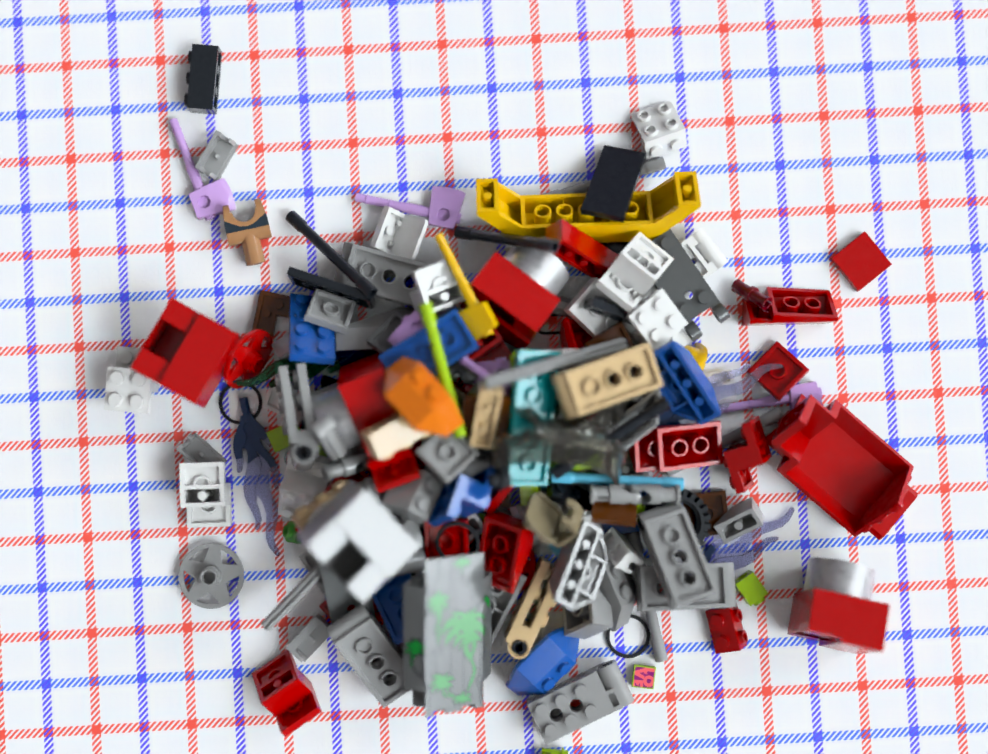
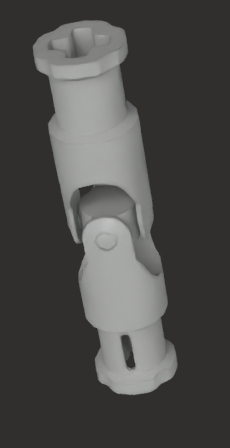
M366 451L339 458L338 461L330 464H321V472L325 482H331L332 479L337 477H348L369 470L370 468L367 464L369 457Z
M660 484L589 485L590 504H594V502H608L609 504H661V502H674L679 504L681 501V488L679 484H676L674 487H661ZM640 491H645L647 494L641 497Z

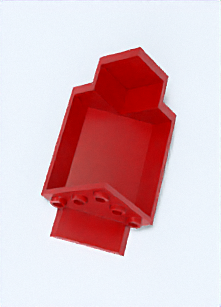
M801 394L796 400L794 408L790 411L787 410L777 422L778 427L766 436L768 445L782 457L776 470L854 537L862 532L867 533L869 531L878 540L882 539L917 498L918 493L908 485L912 479L911 474L914 466L836 399L825 407L811 394L808 397Z

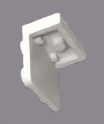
M671 101L632 113V120L642 139L646 160L687 147L686 129Z
M384 206L369 246L379 251L414 260L419 252L423 236L426 233L428 220L405 215L389 206Z

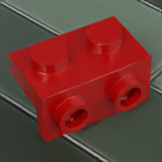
M410 447L393 452V456L386 460L376 458L367 460L378 493L421 478L416 457Z
M738 606L714 608L705 611L716 654L740 651L747 646L748 636L746 631L743 630L742 612L738 609Z

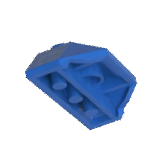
M674 340L654 350L653 355L664 385L658 389L661 391V396H665L672 407L671 411L674 414L696 421V423L701 425L721 415L714 388L689 350Z
M564 625L562 628H558L545 635L530 650L529 654L514 666L510 678L505 685L518 696L546 694L576 664L579 638L564 636Z

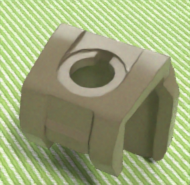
M538 492L530 496L522 524L525 529L535 533L542 543L553 544L556 548H560L577 537L584 511L576 501L567 498L565 505L570 510L568 516H564L559 506L545 494Z

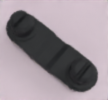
M494 438L492 449L479 448L481 454H488L491 466L495 470V474L490 473L487 477L488 486L502 491L511 486V475L502 443Z

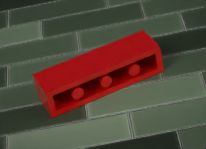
M563 219L545 228L546 238L556 239L560 244L558 252L552 254L591 278L597 277L600 280L619 256Z

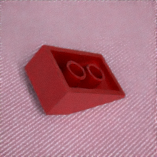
M502 512L485 516L479 552H484V571L492 572V586L512 594L533 547L535 533L525 529L521 519Z

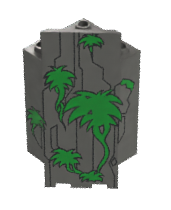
M484 552L427 558L424 560V569L403 584L404 689L413 690V706L425 707V718L432 717L435 711L443 710L445 714L463 711V706L483 707V681L491 674L492 572L484 571Z

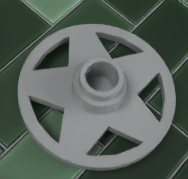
M208 543L194 548L185 556L179 569V584L185 597L193 604L206 609L220 608L232 602L240 593L244 583V568L240 558L233 550L221 544ZM208 548L204 561L190 560L198 551ZM221 550L229 554L236 564H223ZM184 571L195 579L190 591H188L185 584ZM239 576L237 588L230 596L227 582ZM210 593L219 603L208 604L198 599Z

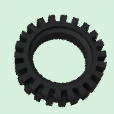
M683 489L680 502L688 505L693 511L695 518L693 529L699 544L703 546L705 543L703 541L704 538L709 536L707 531L711 529V524L709 523L711 517L707 512L708 508L703 503L704 501L696 494ZM661 502V504H644L646 505L645 511L671 502Z

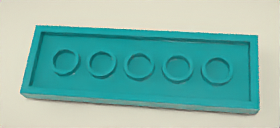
M516 349L514 367L560 355V351ZM559 369L513 382L506 461L511 475V486H548L556 392L550 376L558 373Z

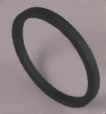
M249 383L247 386L256 392L259 399L258 410L254 415L256 418L262 409V397L259 390ZM226 386L219 397L220 411L228 421L239 424L240 421L231 419L224 412L222 405L223 397L226 391L231 388Z
M450 522L444 525L436 536V550L440 557L445 556L439 546L441 533L451 526H463L469 529L475 536L477 544L475 552H479V536L476 530L467 523Z
M631 614L630 618L640 621L646 630V642L641 650L629 655L616 651L610 642L611 629H608L606 632L608 646L616 655L623 658L639 656L646 650L650 641L648 626L640 617Z

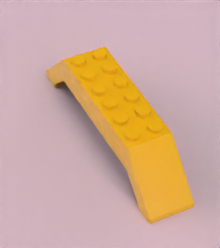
M696 171L674 172V176L651 191H634L624 223L581 214V207L587 193L518 195L500 184L498 178L476 179L477 216L502 233L534 238H546L545 228L563 219L599 243L631 242L639 232L652 241L701 208Z

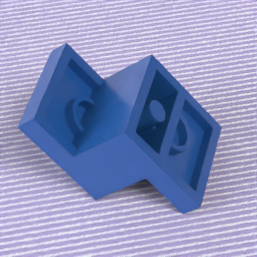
M490 465L472 477L461 473L448 485L444 484L428 523L436 527L457 518L458 515L466 518L485 510L491 502L490 494L493 489L488 486L487 477L490 473L495 474L494 468Z

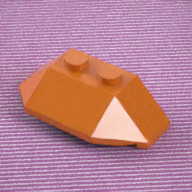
M402 357L386 369L384 397L414 431L447 437L463 425L464 422L452 396L422 363Z

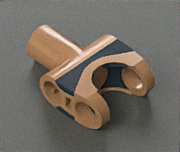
M260 198L254 199L256 206L254 216L246 222L236 220L233 214L230 213L229 205L223 206L224 227L229 247L242 245L246 266L265 262L260 240L272 237L268 218Z

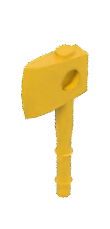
M437 234L434 238L469 307L458 313L475 341L493 334V329L499 326L488 302L478 303L443 234Z

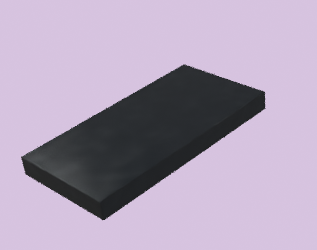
M604 145L581 207V214L624 223L646 159V153Z
M289 266L287 275L292 284L312 291L318 288L357 302L356 305L374 309L375 298L368 299L358 288Z

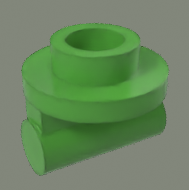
M289 521L283 528L285 540L289 543L302 544L295 537L298 534L294 530L296 525L293 521Z

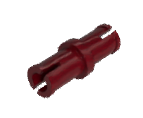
M740 279L732 283L731 291L742 296L746 302L754 303L763 310L770 308L772 298L759 292L757 287L749 286Z

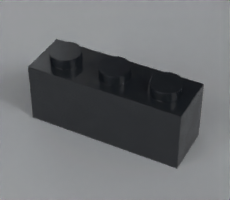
M192 44V51L188 53L190 72L186 74V83L189 86L188 93H185L184 104L191 113L217 115L222 51L219 46Z

